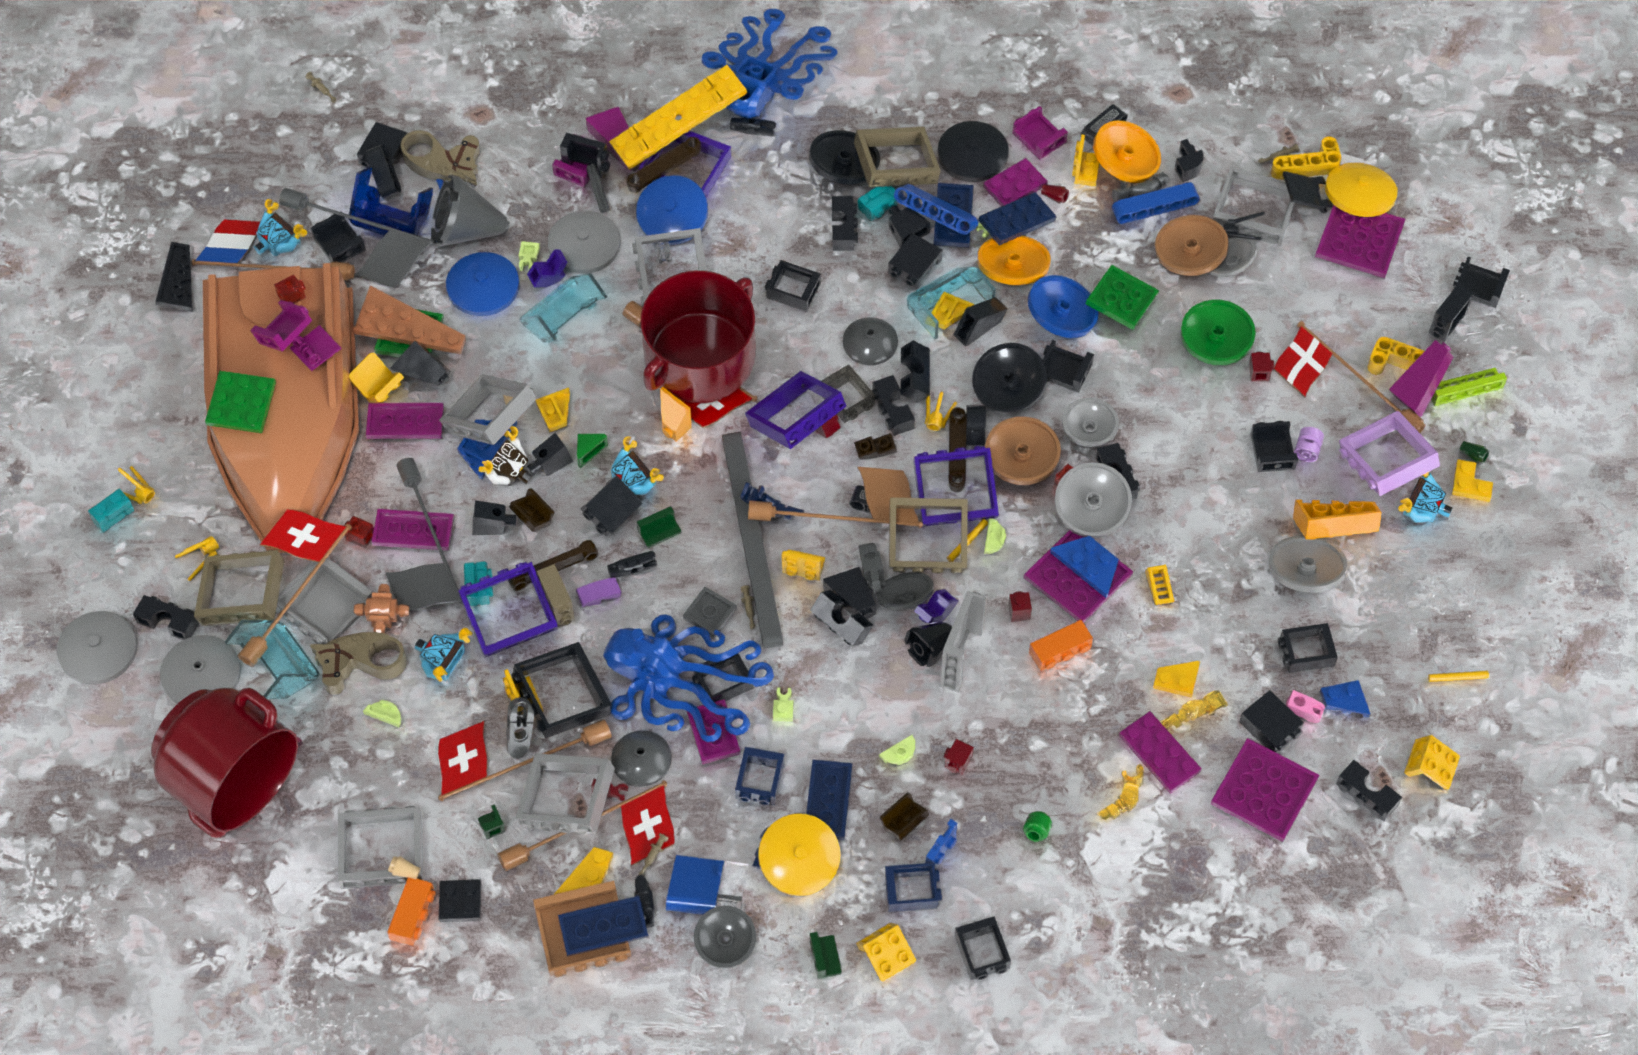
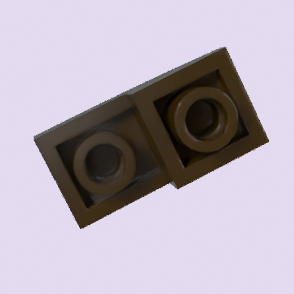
M891 433L875 439L870 436L854 442L860 460L882 457L897 452Z

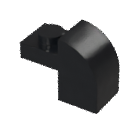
M1188 139L1182 140L1179 148V153L1182 157L1176 159L1175 171L1181 181L1185 182L1199 175L1202 169L1204 154L1202 149L1196 151L1194 145L1190 144Z
M966 405V445H985L986 407L985 405Z

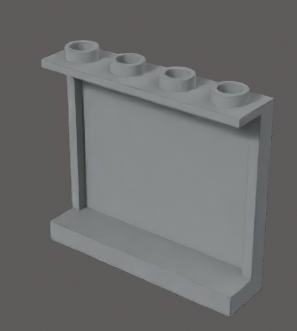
M327 558L283 616L289 624H295L302 634L311 636L316 644H327L329 641L339 638L360 617L354 614V605L357 603H364L366 605L367 598H372L373 591ZM311 561L279 593L276 614L283 610L318 562Z
M966 592L943 649L940 687L958 693L962 683L964 645L969 633L981 636L983 630L986 597L978 592Z

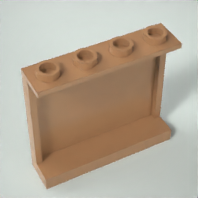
M614 880L533 900L550 976L562 977L567 975L566 972L572 970L582 972L587 970V967L593 965L596 968L607 965V962L614 960L616 963L624 962L631 956V950L627 942L567 957L558 915L619 901Z

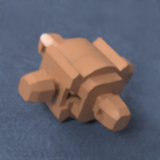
M380 584L378 592H372V598H367L366 605L364 603L354 605V614L364 616L365 614L366 620L371 622L373 631L384 634L386 628H392V622H397L398 615L399 617H407L410 613L408 605L400 604L398 606L397 599L392 598L388 584Z

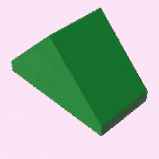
M578 434L577 462L580 469L608 446L607 435Z

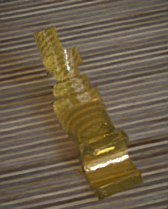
M1215 690L1208 693L1203 699L1191 700L1183 704V708L1178 710V714L1173 713L1162 720L1161 723L1166 729L1173 725L1179 728L1183 725L1182 722L1184 721L1186 723L1190 720L1194 721L1206 714L1213 716L1216 710L1227 707L1228 703L1221 692Z
M1141 764L1137 765V775L1134 777H1129L1126 771H1122V781L1124 783L1122 793L1114 801L1115 804L1111 803L1097 813L1101 819L1106 820L1111 817L1114 820L1120 816V812L1122 814L1126 811L1130 812L1136 807L1139 802V787L1144 782V770Z

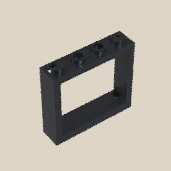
M579 642L514 664L513 673L511 674L514 684H518L520 696L526 698L531 703L536 727L539 732L543 733L545 738L611 714L612 704ZM573 659L597 707L549 724L525 675Z

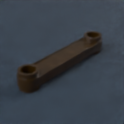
M697 137L688 138L666 154L637 172L630 174L627 177L629 191L633 193L640 192L653 181L664 176L692 157L698 156L701 152V142Z
M960 407L952 409L949 415V452H955L957 448H966V413ZM966 459L949 461L948 484L953 492H961L965 487Z
M586 540L577 548L533 566L535 571L555 564L557 570L561 571L582 561L588 562L596 559L599 555L598 549L591 540ZM528 573L508 580L514 591H520L527 584L532 583Z

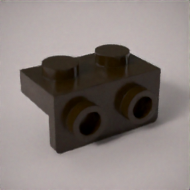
M532 488L527 490L525 497L512 501L509 506L532 532L549 526L555 513Z
M907 792L880 816V821L886 832L901 841L926 819L929 813L927 809L914 802L912 795Z

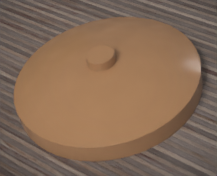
M1200 215L1181 216L1165 224L1158 232L1155 240L1156 256L1159 262L1173 273L1185 276L1202 275L1214 270L1224 261L1228 253V236L1224 228L1211 218Z
M1012 417L998 423L990 431L985 442V448H990L993 473L1000 479L1016 485H1032L1045 480L1055 471L1060 460L1061 446L1056 433L1044 422L1031 417Z

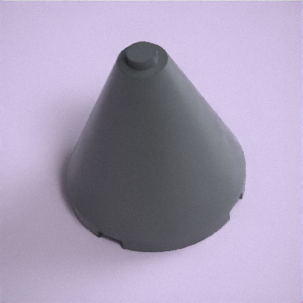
M448 175V178L452 179L444 181L432 219H435V228H431V238L434 240L433 245L443 247L503 235L504 232L508 231L510 222L507 221L505 215L459 176Z

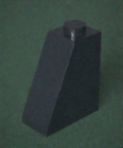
M996 297L967 307L953 335L964 346H968L1001 323L1008 308Z
M414 341L390 368L392 371L400 372L401 374L434 385L446 383L449 379L448 375L451 373L442 362L418 341Z
M860 567L823 579L824 591L832 590L845 602L842 607L851 615L860 613L863 617L869 619L876 614V603Z

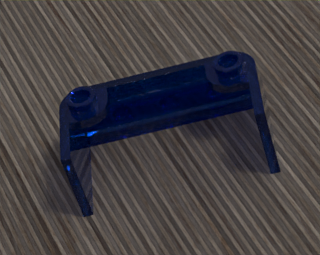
M368 167L357 172L349 215L418 235L429 215L434 188L430 187L418 193L417 203L412 206L409 213L379 203L380 193L378 189L369 185L372 168ZM349 219L350 223L356 227L383 236L388 232V230Z

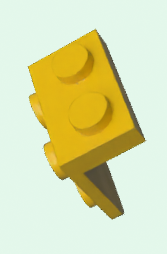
M369 353L349 373L350 381L369 403L384 402L388 398L387 394L391 390H396L401 385L400 381L404 378L400 372L392 373L375 353Z

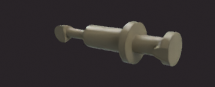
M311 71L305 75L307 80L310 79L312 81L311 86L313 88L317 87L324 95H328L332 103L336 101V98L329 93V89L321 83L322 79L320 77L315 78Z
M1294 144L1291 148L1284 146L1283 150L1272 153L1270 157L1265 159L1260 158L1258 162L1262 164L1268 160L1273 161L1278 156L1290 155L1292 152L1297 153L1299 152V147L1297 144Z
M744 585L740 587L741 592L744 594L741 602L745 604L746 615L750 619L749 625L752 630L755 628L752 605L754 597L749 595L750 586Z
M660 833L657 843L655 845L651 843L652 849L638 875L642 874V876H645L644 872L647 867L652 865L659 852H663L661 846L668 840V837Z

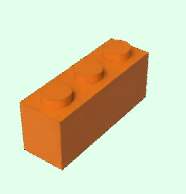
M1079 620L1030 643L1029 654L1040 671L1051 669L1057 663L1068 661L1080 652H1087L1092 647L1093 637L1083 621Z
M413 878L407 879L387 931L390 940L414 946L415 941L419 940L422 932L420 927L422 922L427 920L429 903L434 901L436 894L431 882L420 879L415 880Z

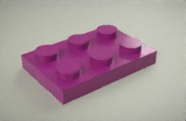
M1024 158L985 181L983 187L1000 206H1004L1037 192L1048 181L1027 158Z
M725 699L714 702L718 706L727 708ZM704 705L697 706L708 736L715 734V730L712 728L713 723L719 724L722 730L718 740L706 742L700 737L693 716L690 712L686 711L702 765L741 755L736 735L730 734L725 729L724 716L709 711Z

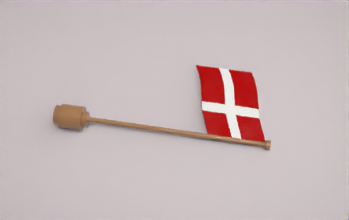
M1303 321L1297 324V327L1300 329L1293 342L1279 357L1274 371L1304 398L1311 385L1325 370L1333 355L1395 411H1399L1419 433L1424 430L1426 426L1423 423L1424 420L1409 408L1401 411L1311 332Z

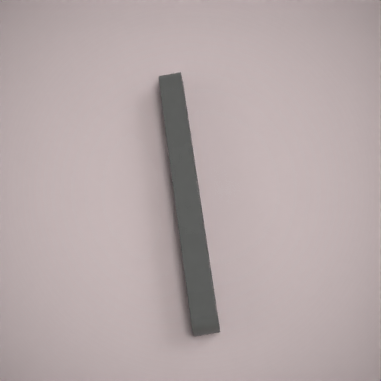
M741 431L722 434L763 648L783 646L759 520H748L749 504L740 498L745 483L748 482L752 486Z

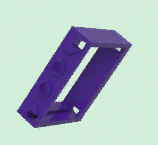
M688 131L674 140V142L682 144L690 137H697L701 142V152L719 159L701 188L707 198L731 159V146ZM665 147L644 160L638 170L659 158Z
M800 371L746 411L745 415L751 428L791 449L844 409L846 403L840 391ZM808 389L825 398L823 402L786 430L768 421V419Z
M975 446L974 450L957 448L955 452L947 453V450L936 451V454L928 455V452H923L914 456L913 464L918 498H924L920 464L983 457L990 509L968 511L967 522L998 518L999 511L990 448ZM919 509L921 522L923 523L922 527L961 522V512L927 516L926 509Z
M532 562L518 563L515 565L516 568L508 570V568L497 572L498 575L490 577V575L482 577L478 583L473 585L471 582L467 583L458 590V595L484 658L557 630V622ZM528 573L548 622L486 646L467 596Z

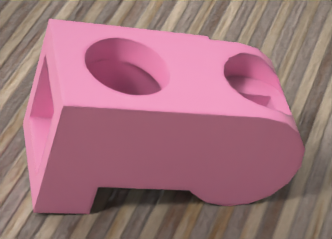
M1295 690L1292 691L1286 702V706L1297 716L1312 723L1320 722L1325 709L1324 704Z

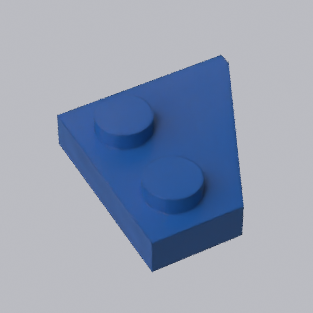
M1359 680L1320 689L1326 709L1340 710L1351 714V712L1363 714V717L1366 718L1370 716L1371 713Z

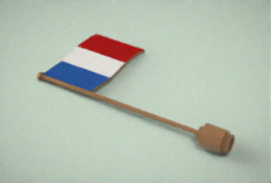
M224 219L215 229L205 249L197 259L191 261L193 266L198 264L263 269L290 267L240 263L249 252L257 237L256 232L260 221ZM345 262L330 263L331 267L339 266L344 281L354 279V265ZM300 267L301 269H312L307 267Z

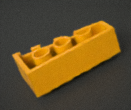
M1295 499L1293 520L1306 540L1379 531L1382 512L1375 502L1349 501V504H1344L1331 500V504L1320 503V500L1302 503V500Z

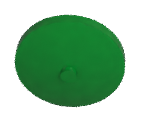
M1207 300L1196 304L1185 314L1181 325V339L1187 351L1198 360L1212 365H1228L1243 359L1252 349L1255 340V325L1250 315L1237 304L1225 300Z

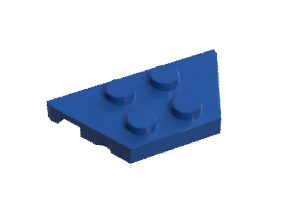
M476 419L474 423L487 426L492 420ZM517 421L512 426L516 427ZM503 435L494 445L463 438L457 451L479 479L482 480L485 476V473L479 472V467L484 466L482 461H491L509 438Z
M1091 536L1067 542L1050 549V553L1102 596L1108 597L1119 560Z

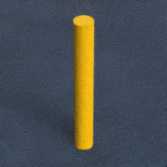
M982 519L967 535V546L988 525L987 520ZM961 543L947 556L949 562H953L961 554Z
M1488 671L1428 674L1429 682L1489 678Z

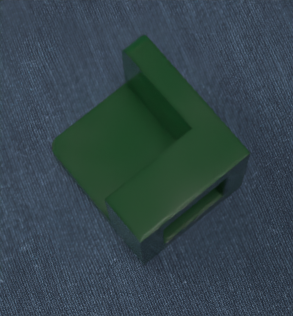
M495 804L491 805L492 812L478 818L486 840L505 832L504 824Z

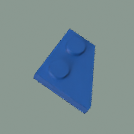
M952 819L949 820L947 831L943 836L939 835L935 844L926 855L925 863L939 865L943 861L944 853L947 849L951 850L957 842V822Z

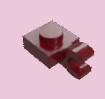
M593 779V782L591 784L592 793L594 790L596 779ZM611 783L607 798L612 799L614 797L620 801H625V795L619 792L621 790L628 791V785L618 784L613 786Z

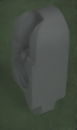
M875 543L858 545L868 588H873L874 593L882 592L881 586H886L880 552L877 551Z
M522 697L513 699L509 703L507 711L506 749L510 756L516 759L523 757L528 752L534 724V711L531 703ZM518 706H522L524 709L518 712ZM518 729H523L521 732H515Z

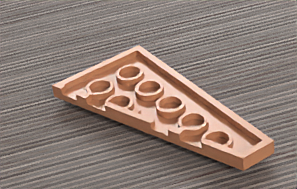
M371 285L354 327V334L409 345L414 341H418L425 348L460 355L466 341V336Z

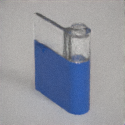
M676 855L667 893L666 911L703 915L714 907L733 906L745 912L746 904H742L749 864Z

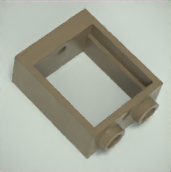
M555 564L536 571L558 627L570 624L575 620L573 605Z

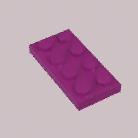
M368 403L366 438L442 439L443 425L439 420L444 415V404Z
M377 509L372 537L373 546L438 550L423 512ZM427 512L442 550L449 551L454 514Z
M1151 711L1119 732V737L1170 794L1198 775L1202 770Z

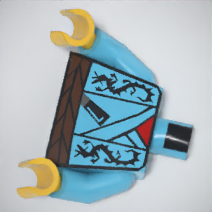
M267 199L265 201L267 211L264 212L256 232L259 243L254 246V249L259 255L266 250L270 251L274 256L292 252L301 243L300 237L307 235V231L300 224H296L293 228L276 212L273 214L272 212L276 211L279 205L273 202V200Z
M627 436L623 440L625 447H622L612 465L611 476L613 478L617 475L635 495H645L656 484L655 481L660 482L664 477L662 474H658L660 472L659 469L653 468L650 471L634 451L630 452V448H635L637 442L633 440L629 445L631 437Z
M1427 472L1423 474L1422 478H1419L1410 498L1400 500L1402 505L1398 509L1400 512H1403V515L1409 516L1416 523L1434 522L1437 514L1448 518L1453 507L1443 503L1446 493L1438 485L1431 473Z
M463 628L459 633L434 634L429 642L422 639L416 642L415 649L421 652V667L428 678L437 679L439 682L442 679L444 681L448 679L465 653L463 641L469 643L470 639L468 636L473 635L468 628Z

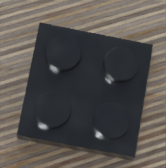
M481 879L440 881L439 922L481 921Z

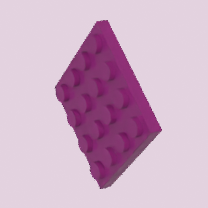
M1333 205L1315 257L1385 278L1406 219L1388 213L1373 217H1361L1344 212Z
M1069 530L1053 547L1083 538V536ZM1049 549L1024 574L1023 578L1075 620H1082L1085 623L1133 575V571L1118 560L1108 597L1105 598L1053 556Z
M1247 738L1210 804L1284 842L1320 775Z

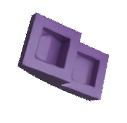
M614 577L577 588L576 593L582 607L599 605L605 599L619 598L621 590Z

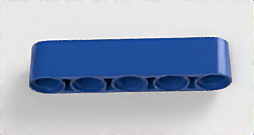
M1189 182L1118 200L1112 204L1111 208L1117 222L1125 224L1194 206L1200 201V197L1194 184Z
M905 184L894 192V198L898 203L960 234H968L978 226V220L974 215L911 184ZM965 221L968 222L969 228L965 225Z

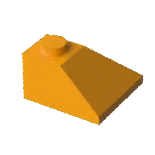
M661 387L662 432L667 438H672L677 442L692 428L690 407L667 389Z

